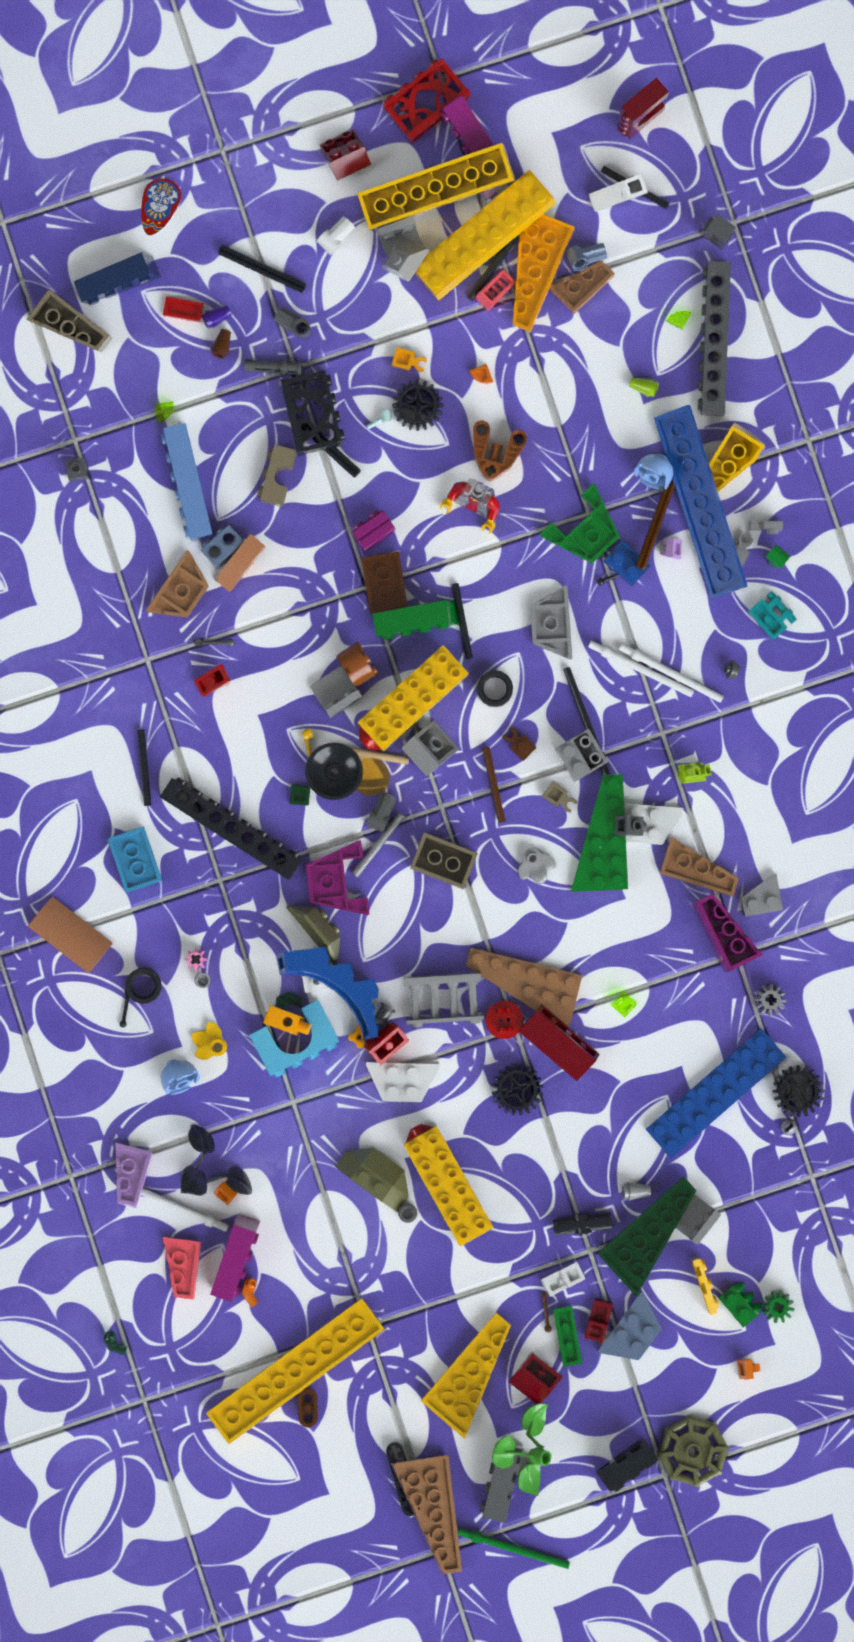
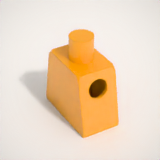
M271 1005L263 1022L266 1025L294 1035H298L299 1032L308 1035L311 1029V1024L303 1021L304 1017ZM290 1020L293 1021L291 1026H289Z

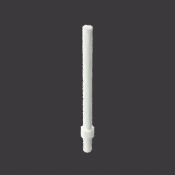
M591 640L588 646L601 653V656L607 659L609 657L689 697H692L694 690L612 651L613 648L607 645L604 647Z
M623 643L619 648L620 651L631 656V659L637 662L641 661L721 703L723 695L644 655L643 651L635 650Z
M142 1189V1196L202 1221L208 1227L212 1228L213 1226L225 1232L229 1228L228 1224L216 1220V1217L210 1214L207 1216L150 1190Z

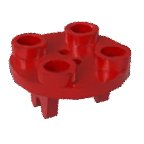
M500 1001L489 1008L485 1022L487 1029L493 1036L500 1039H509L519 1033L523 1026L524 1018L522 1011L516 1004L509 1001Z

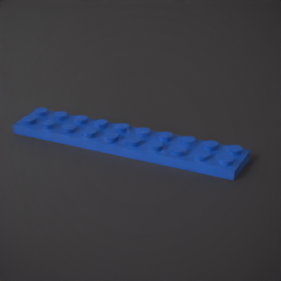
M686 405L654 417L665 455L673 467L675 487L711 599L748 587L691 406Z

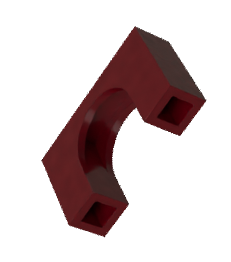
M657 77L621 106L617 129L623 137L627 136L631 139L664 111L665 105L662 101L668 97L669 91Z

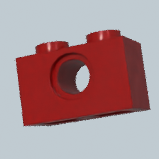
M391 1022L378 1033V1037L370 1040L363 1047L374 1061L381 1066L410 1040L395 1023Z

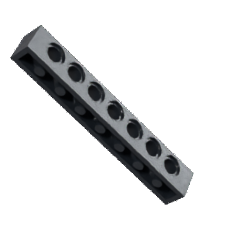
M179 777L176 780L171 778L160 795L161 799L284 878L291 879L302 862L298 859L300 857L299 854L292 850L287 852L282 849L284 846L282 843L275 839L273 842L268 840L266 833L260 829L257 832L250 828L252 824L243 818L241 821L234 818L235 813L227 808L223 811L218 807V802L211 798L206 800L202 797L204 793L196 788L190 790L186 787L187 783ZM182 791H186L189 795L185 802H181L178 799V795ZM197 802L204 803L205 808L202 812L195 811L194 806ZM219 812L221 815L220 821L212 822L210 819L211 814ZM230 822H234L237 825V830L233 833H229L226 829ZM251 833L253 835L252 842H243V835ZM262 843L269 845V851L265 854L259 852V845ZM279 853L284 854L286 857L285 862L282 864L275 862V856Z

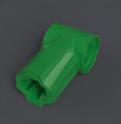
M777 544L766 555V558L769 560L768 565L772 568L778 567L779 569L791 557Z

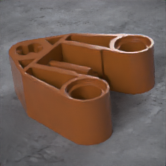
M480 420L473 426L474 460L482 477L486 481H494L513 467L527 444V435L522 430H516L511 434L503 463H499L503 445L492 443L487 460L484 458L489 441L490 425L486 421ZM479 426H484L487 432L480 435L476 429ZM520 435L523 437L524 442L516 444L513 438ZM493 468V472L496 471V473H492L491 476H488V472H485V470Z

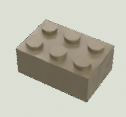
M423 833L410 869L464 890L478 853Z

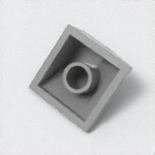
M401 235L380 267L409 282L430 250Z

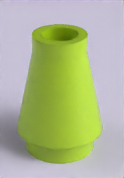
M632 377L629 388L647 397H655L659 382H656L655 379Z

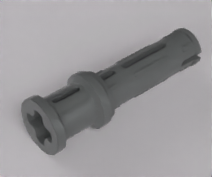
M245 359L244 371L280 373L282 376H302L303 360L291 362L283 359L281 362Z

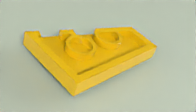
M698 1256L691 1258L710 1315L718 1313L716 1308H719V1303L716 1296H712L711 1289H713L710 1278H706L705 1271H707L705 1262Z

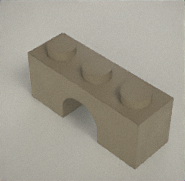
M274 445V448L269 450L267 460H270L269 467H265L262 477L265 479L264 486L260 485L258 491L261 503L283 508L288 489L285 486L279 485L275 481V476L281 470L293 471L297 450Z

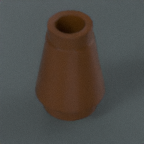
M220 329L210 348L212 350L211 355L214 357L225 359L226 355L229 354L231 338L229 330Z

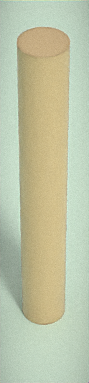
M352 748L358 756L406 765L409 762V757Z

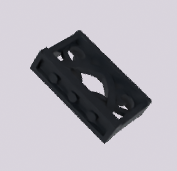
M322 370L294 378L280 379L298 457L312 452L343 446L342 441L345 440L343 429L338 427V422H341L339 411H335L333 406L337 402L335 393H330L329 386H333L330 374L326 375V371ZM313 381H320L323 384L321 391L316 390L317 385L313 387L312 392L308 391L309 385ZM305 383V390L290 389V386ZM325 394H327L329 404L321 398ZM302 397H303V398H304V403H303V405L300 406V407L297 406V405H296V401H297V400H300V401L302 402ZM308 399L324 409L322 418L316 426L310 420L297 418L296 416L306 409ZM330 414L332 415L333 424L327 423ZM308 424L312 430L309 432L307 427V430L303 431L301 426ZM328 429L333 430L334 437L330 441L320 438V432L328 436L326 431ZM314 437L319 442L318 444L303 446V444L309 442Z

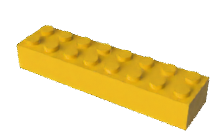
M503 143L370 188L357 193L369 230H375L516 180Z
M528 170L429 252L415 274L439 301L556 204L554 197L532 171Z

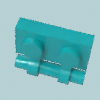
M771 591L766 595L771 600L769 604L762 599L748 613L773 641L788 628L783 623L784 620L787 619L793 624L797 618L792 614L793 611L783 604L782 598L779 595L776 596ZM774 606L782 613L780 617L772 610Z

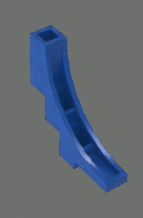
M326 947L282 952L276 956L279 975L294 974L305 976L331 988L346 1002L354 1013L364 1041L378 1037L379 1027L375 1022V1007L372 1004V1001L378 998L379 993L375 979L354 982V971L350 963L329 966L330 957L328 952H326Z

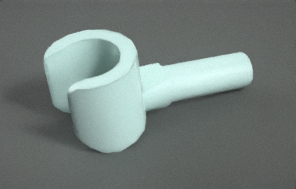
M381 411V418L368 424V429L381 423L390 422L392 419L391 411Z

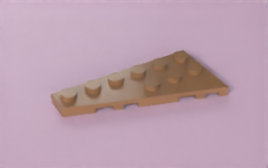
M470 947L466 967L474 972H481L483 978L535 1011L541 1004L544 1005L570 1027L582 975Z
M445 1454L391 1463L441 1574L461 1572L462 1566L449 1456Z

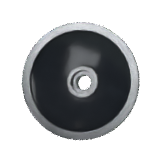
M333 742L323 744L311 753L306 763L305 775L310 788L318 796L328 800H340L350 796L357 790L363 777V766L358 754L352 748L342 743ZM332 769L338 770V774L336 776H333L331 774Z

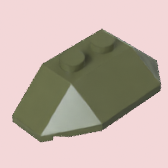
M286 906L287 910L319 948L326 947L330 962L333 965H338L341 938L338 934L341 931L334 923L330 925L327 922L328 916L322 908L317 910L316 907Z
M374 1147L346 1151L335 1166L352 1181L396 1212L399 1211V1208L409 1197L405 1170Z

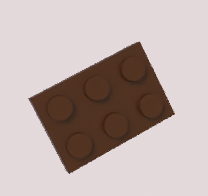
M399 552L361 557L370 615L408 607Z

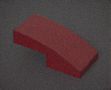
M594 1298L584 1338L603 1343L613 1307L612 1302Z

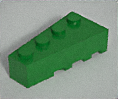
M448 600L373 614L376 637H382L383 640L393 639L394 635L401 634V637L412 635V632L426 633L430 632L431 629L442 630L449 628V626L459 625L455 602Z

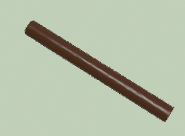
M490 747L482 748L497 820L498 823H503L506 820Z

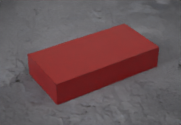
M166 296L163 316L201 323L204 303Z

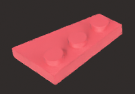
M163 1237L174 1297L194 1300L201 1241Z

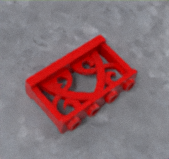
M443 58L439 61L436 59L428 66L429 69L425 72L420 71L417 73L411 83L403 84L396 95L393 96L391 94L384 100L383 109L411 144L443 120L440 115L442 113L441 107L460 95L463 96L465 101L471 98V92L463 85ZM442 71L447 75L444 85H440L442 81L441 76L438 80L433 78L436 72ZM451 80L460 90L458 94L448 88ZM429 90L438 92L435 97V107L437 109L435 112L427 108L415 110L418 91ZM441 94H445L442 97L447 100L445 104L439 102ZM398 102H403L404 107L399 109L402 111L409 110V113L399 115L394 111V107ZM423 112L426 113L427 117L422 120L420 119L421 114L417 117L416 114ZM410 118L413 129L409 131L401 120Z

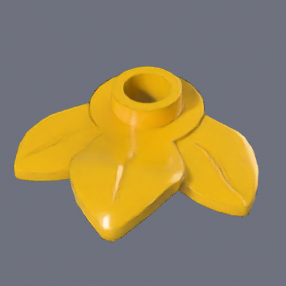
M212 1022L207 1023L206 1032L198 1031L191 1034L193 1043L198 1047L194 1054L198 1059L208 1060L212 1056H222L227 1050V1043L222 1039L221 1029ZM216 1043L221 1044L219 1051L214 1049Z

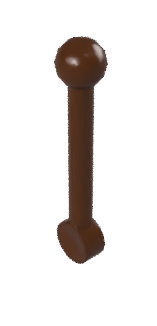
M542 1292L546 1324L544 1330L551 1332L552 1327L549 1325L546 1292Z

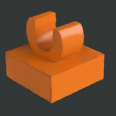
M227 1180L225 1183L222 1181L213 1193L227 1206L237 1195L228 1186Z
M737 1359L739 1379H754L753 1372H760V1364L752 1363V1359Z

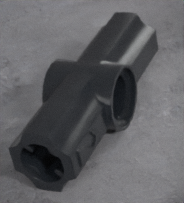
M610 1212L583 1213L572 1215L573 1217L552 1219L555 1236L574 1233L575 1235L587 1234L596 1230L612 1228Z

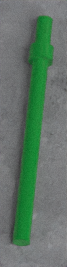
M462 1528L458 1529V1536L471 1539V1542L478 1544L481 1542L558 1567L569 1568V1561L482 1535V1532L474 1530L472 1532Z

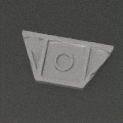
M563 586L561 589L530 606L533 645L572 660L568 586Z

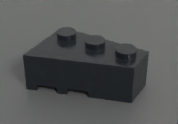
M642 1437L599 1468L596 1473L610 1492L613 1490L617 1492L625 1486V1482L634 1480L640 1475V1472L653 1466L658 1461V1458Z

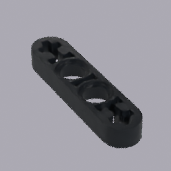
M391 1442L386 1448V1454L401 1508L405 1515L414 1516V1512L405 1509L408 1503L407 1499L403 1501L402 1497L405 1498L406 1495L400 1491L401 1484L391 1464V1460H395V1456L389 1451L392 1450L394 1445L396 1448H400L398 1457H403V1460L396 1462L407 1461L405 1452L399 1442Z

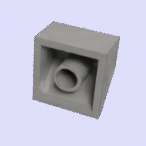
M435 721L418 732L402 747L403 751L426 777L459 750Z

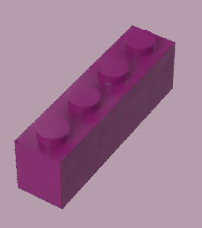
M462 95L457 96L440 108L442 119L445 123H450L453 128L451 132L456 139H460L463 143L461 147L466 155L494 146Z

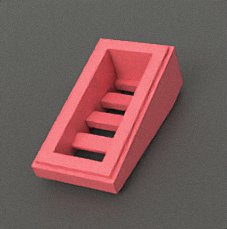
M503 269L477 294L475 299L489 311L516 284V281ZM500 278L508 284L507 287L499 280ZM495 283L503 290L502 292L494 285ZM489 289H491V290L497 295V297H495V296L489 291Z

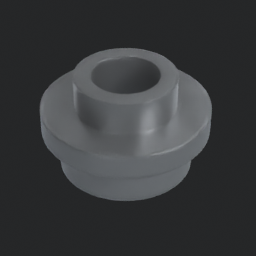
M403 1204L399 1208L398 1216L401 1221L411 1223L417 1217V1209L412 1204ZM407 1209L412 1212L409 1217L404 1215V1211Z

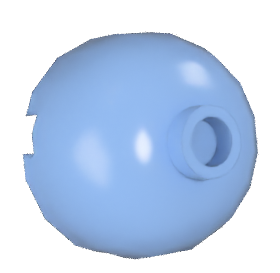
M648 454L638 462L634 469V474L636 477L639 475L642 478L641 482L644 485L656 490L664 487L665 490L672 480L673 467L666 456L662 454Z
M172 1059L168 1061L160 1075L162 1087L167 1095L168 1092L171 1095L182 1093L190 1089L189 1084L193 1081L196 1084L200 1079L195 1066L187 1060Z

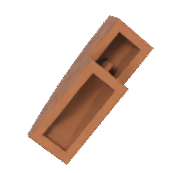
M250 534L215 581L231 592L266 546Z

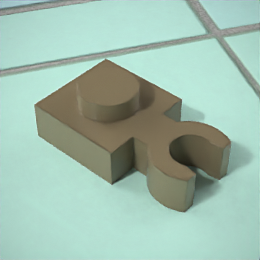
M552 781L542 798L557 808L561 803L565 811L569 813L572 810L567 807L568 802L578 803L574 798H567L568 791Z

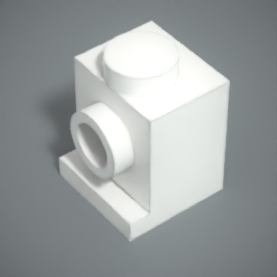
M302 976L305 993L328 989L323 983L320 982L318 985H315L313 979Z

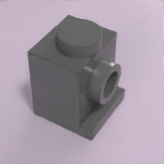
M616 816V835L643 836V832L647 828L644 817Z

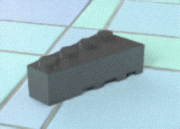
M515 1443L514 1451L523 1452V1445ZM514 1455L513 1464L505 1469L498 1468L491 1462L488 1474H492L490 1482H486L484 1493H487L486 1501L482 1500L480 1512H483V1518L506 1522L512 1497L511 1493H513L516 1481L515 1476L520 1465L519 1455Z

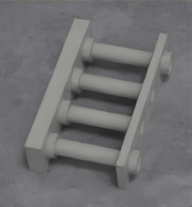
M481 972L404 977V986H409V989H411L413 1019H407V1025L411 1024L412 1028L423 1027L424 1023L469 1021V1024L480 1023V1020H484V1014L478 1015L476 985H478V981L482 980ZM461 982H466L469 989L470 1015L459 1016L457 986ZM447 983L450 994L451 1016L439 1017L438 987L439 984ZM420 985H428V988H430L432 1018H420L418 991Z

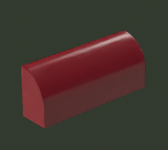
M542 1004L519 1030L524 1037L576 1081L585 1074L600 1055Z

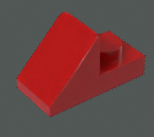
M223 664L218 665L194 680L202 697L229 685L231 681Z

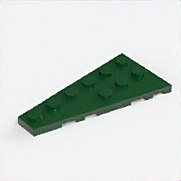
M684 1176L598 1252V1255L636 1297L697 1191Z

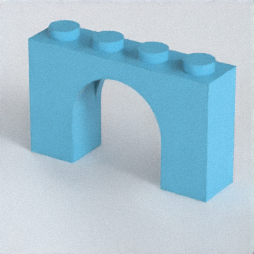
M319 1000L301 1009L308 1023L311 1024L312 1038L309 1046L300 1053L290 1054L282 1051L277 1046L268 1026L250 1034L270 1076L275 1075L277 1078L286 1073V1068L292 1066L294 1069L303 1064L302 1060L308 1057L312 1060L320 1056L319 1051L326 1048L328 1052L338 1047L336 1043L339 1042V1039Z

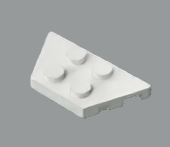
M624 803L625 816L644 817V821L647 824L643 836H626V842L663 845L682 814L683 808Z
M366 1062L368 1071L382 1100L393 1102H422L440 1068V1064L383 1063L380 1066L377 1062Z

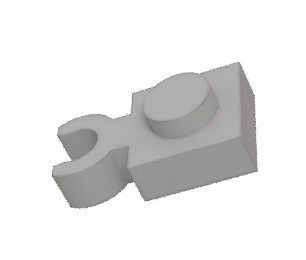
M750 521L749 531L762 530L767 531V534H778V531L783 530V521Z
M743 533L738 538L739 545H735L741 567H743L750 553L745 549L753 542V538H751L748 543H744L742 541Z

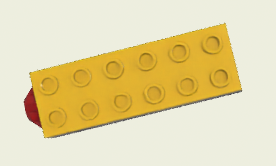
M443 645L357 722L359 725V740L367 749L381 750L384 753L469 676V673Z
M420 1123L411 1128L406 1143L403 1146L459 1246L461 1247L493 1229L494 1227L438 1126Z

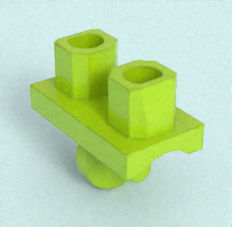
M703 762L678 765L677 776L681 784L706 781L707 776L712 775L710 764L703 765Z

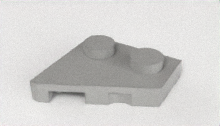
M777 874L771 875L741 898L745 917L783 910Z

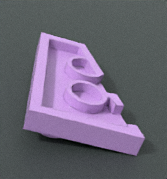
M115 1143L117 1202L121 1205L137 1208L153 1153Z

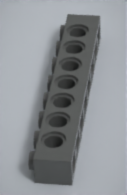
M708 261L707 266H703V278H706V285L702 286V297H705V304H702L701 316H705L704 323H701L700 331L701 335H704V342H700V353H703V361L699 362V372H702V380H699L698 391H702L701 399H698L697 409L701 410V416H724L731 262ZM718 278L721 281V285L714 286L711 280ZM718 297L721 303L713 305L710 299ZM717 316L720 322L713 324L710 322V317ZM717 335L719 341L712 343L709 340V336ZM711 353L716 354L718 361L711 362L708 359V355ZM714 372L718 379L711 381L708 379L707 374ZM707 392H715L717 398L714 400L708 399Z

